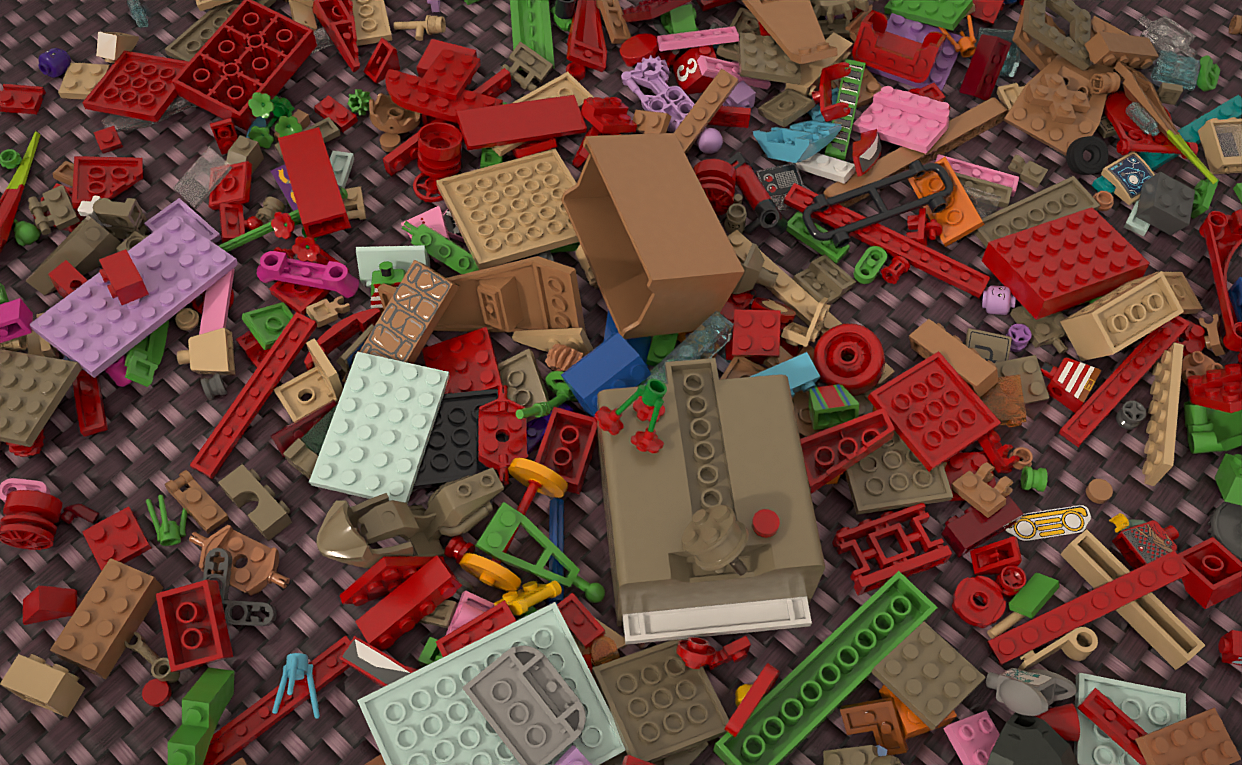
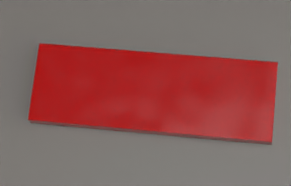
M575 95L456 111V118L467 150L586 133L587 130Z

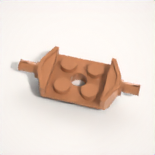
M230 525L223 527L208 538L197 532H193V536L189 538L190 542L202 547L199 568L202 572H204L205 559L210 550L221 548L229 551L232 555L229 585L250 596L259 593L268 584H272V582L282 588H286V584L290 582V578L277 572L279 552L275 547L271 549L233 530ZM220 553L218 557H214V562L218 563L219 568V563L225 560L224 557L220 556ZM241 558L248 559L246 566L243 568L235 567L237 560ZM217 568V571L212 570L211 574L223 575L224 571H218Z

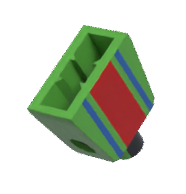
M820 382L809 390L808 409L813 430L831 428L858 418L859 403L843 385L827 386L825 383Z

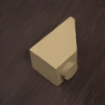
M98 32L96 56L105 58V62L114 63L123 51L131 52L139 41V36L121 32Z

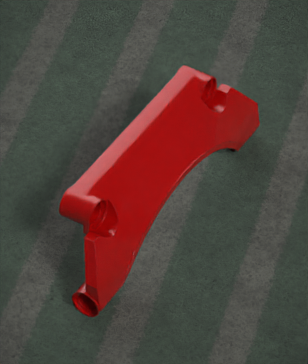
M1242 209L1233 212L1231 215H1225L1220 211H1212L1200 226L1199 233L1206 240L1226 331L1223 343L1227 349L1240 352L1237 356L1241 364L1242 322L1237 321L1229 297L1227 271L1232 255L1242 245Z

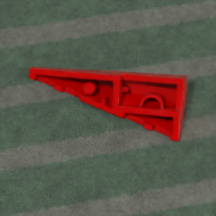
M314 0L313 13L352 72H356L360 68L352 0Z

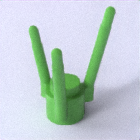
M159 495V507L162 518L160 526L150 499H147L146 503L157 533V541L163 546L179 544L181 537L186 536L185 525L188 512L183 508L180 526L175 521H168L164 497Z

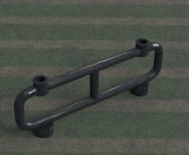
M916 160L908 166L909 170L827 199L824 194L816 196L813 199L814 203L807 206L803 211L802 219L813 238L819 241L832 240L835 248H842L851 242L848 233L926 205L929 206L932 213L941 212L948 206L945 198L953 192V182L943 166L937 163L922 165L920 160ZM929 171L936 172L945 186L942 191L889 210L877 191L912 177L919 178ZM869 193L880 212L824 233L818 231L811 219V214L814 212H824L831 206Z

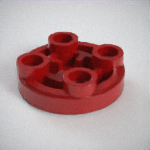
M643 33L627 39L620 47V55L626 66L632 67L637 63H642V58L649 59L650 55L655 59V54L659 50L657 38L652 34Z

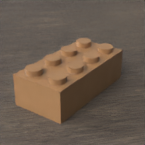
M110 558L50 651L63 661L103 679H107L126 648L125 641L130 642L134 632L137 631L156 601V593H160L163 586L155 577Z

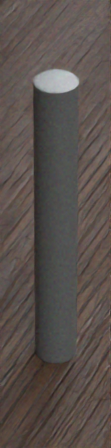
M659 19L653 21V25L660 35L669 34ZM679 49L671 50L675 55L680 51Z

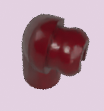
M78 503L66 506L63 509L64 512L60 515V519L70 524L74 518L80 517L93 524L100 513Z

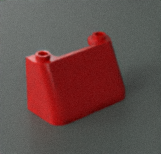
M871 10L861 22L852 50L853 59L866 63V66L915 83L924 82L937 60L947 35L933 31L926 35L923 43H919L887 32V17L883 13Z

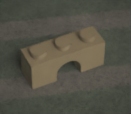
M242 464L218 483L224 493L238 508L250 501L259 502L256 509L248 514V517L258 531L269 541L292 523L288 516L291 511L283 501L278 503L274 499L276 495L267 484L263 487L259 483L261 478L253 469L248 471Z

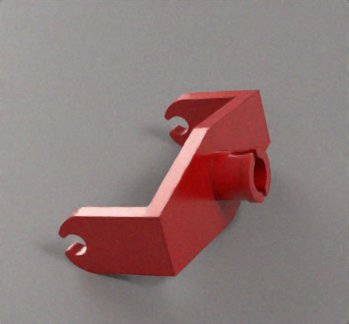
M847 62L822 68L819 90L812 92L814 103H820V111L826 122L850 114L851 108L848 103L840 102L832 105L831 81L848 76L851 73V67L849 68V63Z

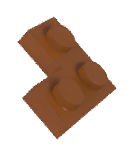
M893 697L841 706L840 712L847 735L873 731L877 745L887 749V755L907 753L908 746Z

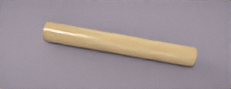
M1017 612L1011 613L987 631L989 637L993 639L1001 635L1025 616Z

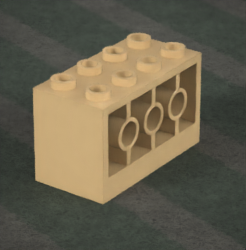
M1160 271L1126 282L1060 321L1080 360L1085 361L1117 353L1184 311L1165 275Z

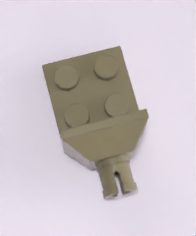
M752 243L745 262L741 263L745 272L732 294L737 295L752 290L755 283L766 286L771 290L775 284L779 273L762 267L765 260L758 246Z

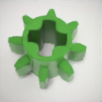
M355 89V94H349L347 105L352 109L351 112L366 115V111H369V100L372 99L369 96L370 92Z

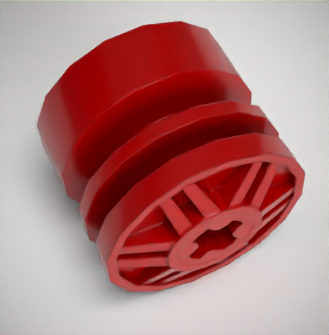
M442 122L429 123L421 127L418 131V168L420 171L433 178H447L457 174L461 169L462 133L451 124Z
M707 159L697 163L693 170L715 214L722 215L727 213L729 207L734 203L737 174L735 168L728 162L719 159Z
M11 491L7 494L3 508L5 516L0 519V541L9 546L28 550H43L52 547L57 530L54 524L59 522L63 503L55 496L40 491Z

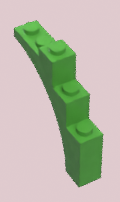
M208 667L182 699V724L168 741L167 765H203L216 726L227 704L234 695L233 670Z

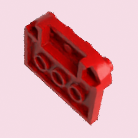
M1242 363L1227 364L1225 368L1220 370L1212 369L1206 371L1204 375L1187 377L1190 403L1228 413L1242 410Z

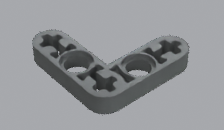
M221 548L210 550L205 559L203 580H213L215 578L221 580L222 588L220 595L223 609H225L226 623L252 626H269L272 624L277 616V611L272 604L228 600L232 555L229 551ZM220 553V556L224 557L225 560L219 563L218 568V563L214 562V557H218ZM217 568L218 571H224L223 575L211 574L212 570L217 571ZM240 605L244 608L245 614L242 619L235 620L232 617V610ZM264 607L265 611L269 612V617H265L264 622H262V617L251 616V611L261 612Z

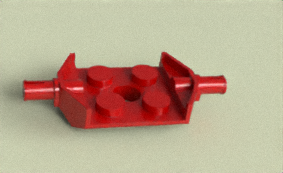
M499 385L498 398L480 406L478 412V460L486 467L494 468L499 472V479L502 485L503 476L504 485L509 484L508 468L512 460L515 458L528 459L526 418L518 419L516 417V411L525 407L508 399L507 385H504L503 393L502 385ZM504 433L508 436L509 440L500 442L496 439V435Z

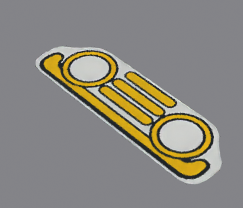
M1083 505L1023 514L1015 525L1006 529V531L1023 541L1074 534L1085 530L1088 522L1091 520V515L1088 508Z

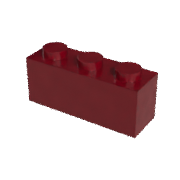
M1009 495L1005 497L1006 505L989 518L973 506H970L961 517L958 518L955 515L945 522L946 527L941 535L959 558L1015 525L1024 513Z

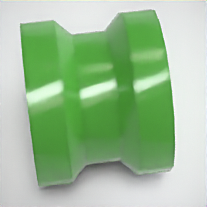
M1024 466L1021 474V488L1023 490L1033 488L1039 492H1044L1048 478L1046 468H1038L1036 470L1030 466Z

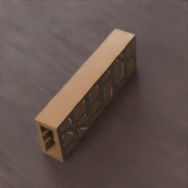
M414 260L359 352L414 364L460 286L425 264ZM351 367L349 368L348 372L342 380L345 383L348 378Z

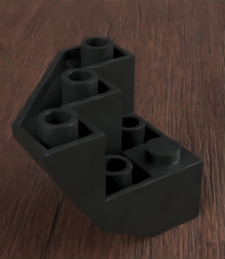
M1016 712L1006 722L987 765H1079L1071 746L1044 720Z

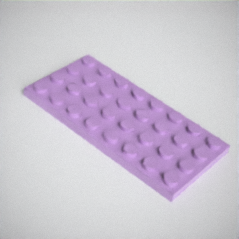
M173 217L127 251L142 277L149 295L121 305L118 297L112 298L107 288L110 282L104 283L99 272L29 325L34 332L70 360L78 362L83 370L95 378L238 265L237 259L177 217Z

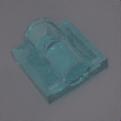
M1161 50L1150 79L1183 85V88L1193 91L1197 84L1201 61L1193 57L1176 54L1172 51Z

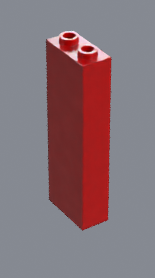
M317 127L278 138L306 236L316 238L351 228L320 128Z

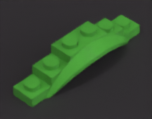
M169 319L125 353L127 355L124 365L127 366L125 378L146 387L152 383L154 371L158 369L163 356Z

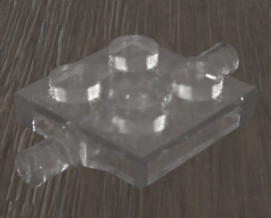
M1143 15L1138 20V23L1147 28L1141 33L1140 37L1149 38L1155 50L1168 60L1173 59L1180 53H1185L1191 59L1197 55L1198 51L1189 46L1196 36L1164 15L1159 20L1151 21Z

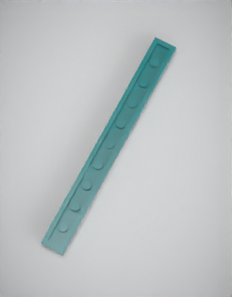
M1239 95L1233 97L1178 130L1179 134L1185 142L1199 144L1201 140L1198 130L1205 125L1206 121L1213 118L1218 120L1232 117L1242 118V97ZM1141 152L1138 155L1154 171L1180 154ZM1103 176L1095 179L1091 185L1098 192L1107 191L1112 196L1115 194L1116 186Z

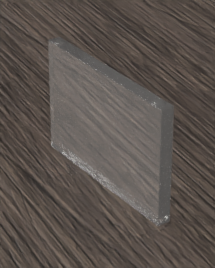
M209 146L173 188L189 204L197 209L233 167Z

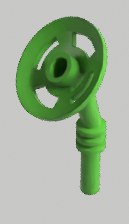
M552 371L545 379L546 385L557 397L548 402L535 403L532 407L519 409L516 411V417L518 419L532 416L537 418L549 415L553 407H558L566 401L578 402L565 381L562 383L554 381L556 379L564 380L561 376L564 372Z

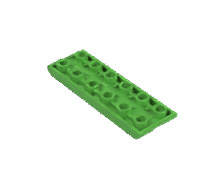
M510 0L513 50L519 42H522L553 64V68H555L549 0Z

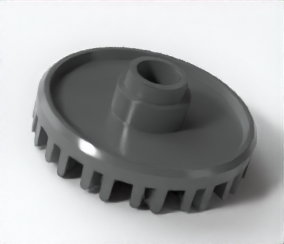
M1223 502L1213 511L1209 518L1210 521L1207 524L1211 525V528L1208 530V533L1211 534L1209 539L1214 537L1242 562V506Z

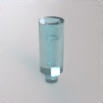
M1134 102L1126 108V114L1145 134L1156 136L1159 133L1158 123L1138 102Z

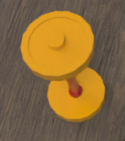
M515 458L508 468L509 473L517 481L528 487L517 508V511L523 515L526 514L536 492L550 497L561 498L565 495L568 488L567 482L560 475L532 460ZM519 526L515 530L514 534L512 535V537L510 538L509 542L507 543L502 552H507ZM466 553L459 563L467 573L483 583L507 592L518 591L522 583L518 576L501 566V561L494 558L489 560L482 556Z

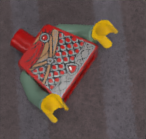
M1122 513L1109 519V522L1114 523L1117 527L1114 529L1115 532L1121 531L1112 542L1134 570L1177 550V545L1173 541L1179 537V533L1172 525L1163 529L1155 520L1146 522L1144 520L1127 519Z

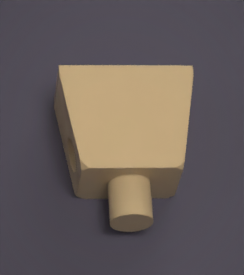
M226 328L190 337L188 340L189 350L177 352L178 363L180 365L190 364L191 370L198 374L214 375L220 373V375H235L232 332Z

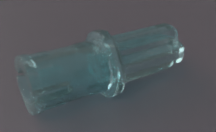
M127 0L130 15L135 19L138 27L147 28L149 24L145 8L141 6L139 0Z

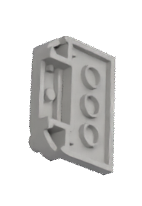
M517 646L507 650L462 687L520 765H546L581 735L586 723V712L580 699L541 651L530 646Z

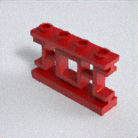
M924 503L904 507L895 513L894 511H888L876 520L866 519L854 528L844 527L836 532L832 544L834 547H837L838 554L851 551L859 569L852 571L850 575L851 580L855 582L854 589L857 596L881 588L898 571L907 578L947 563L952 555L949 546L943 545L944 541L942 538L930 542L921 525L930 518L928 512H925L926 506ZM911 520L909 524L913 533L906 535L900 523ZM894 534L903 553L886 558L877 540ZM867 536L866 542L870 549L861 551L856 539ZM919 541L925 554L913 558L915 551L911 544ZM875 557L881 570L869 574L870 568L866 560Z

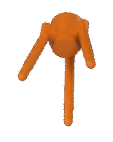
M971 15L967 16L970 37L965 36L964 32L960 31V35L963 38L958 41V44L945 28L939 27L941 32L947 35L946 38L954 46L955 51L960 52L963 58L973 56L976 49Z

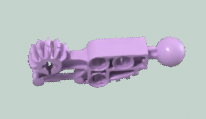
M650 55L649 59L642 58V63H637L635 70L623 72L621 75L622 83L639 97L645 111L667 113L672 116L667 131L674 133L695 104L680 87H669L666 84L669 80V68L666 61L661 60L659 56L654 59ZM638 85L652 89L656 96L644 95ZM705 127L697 138V145L705 154L718 152L723 143L721 133L715 128Z

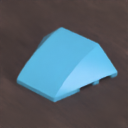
M810 120L789 124V129L773 127L770 132L756 130L753 131V135L768 158L798 163L810 158L827 146L838 135L842 127L841 124Z

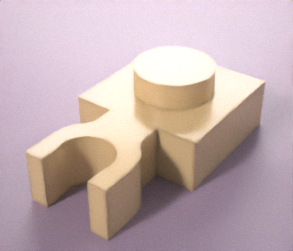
M341 295L331 303L324 299L307 306L306 313L312 320L316 321L319 328L337 320L338 313L350 311L349 303L339 305L344 303V297Z

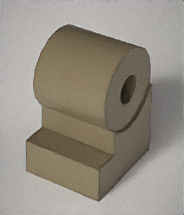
M298 438L283 454L290 465L310 479L318 455Z

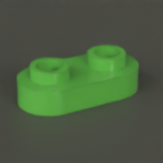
M879 246L869 247L855 266L854 278L862 284L873 282L886 262V251Z

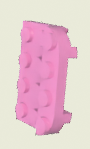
M884 86L880 92L873 95V103L853 123L852 131L863 133L877 129L880 140L926 154L948 129L949 104L912 94L908 91L893 89L891 86Z

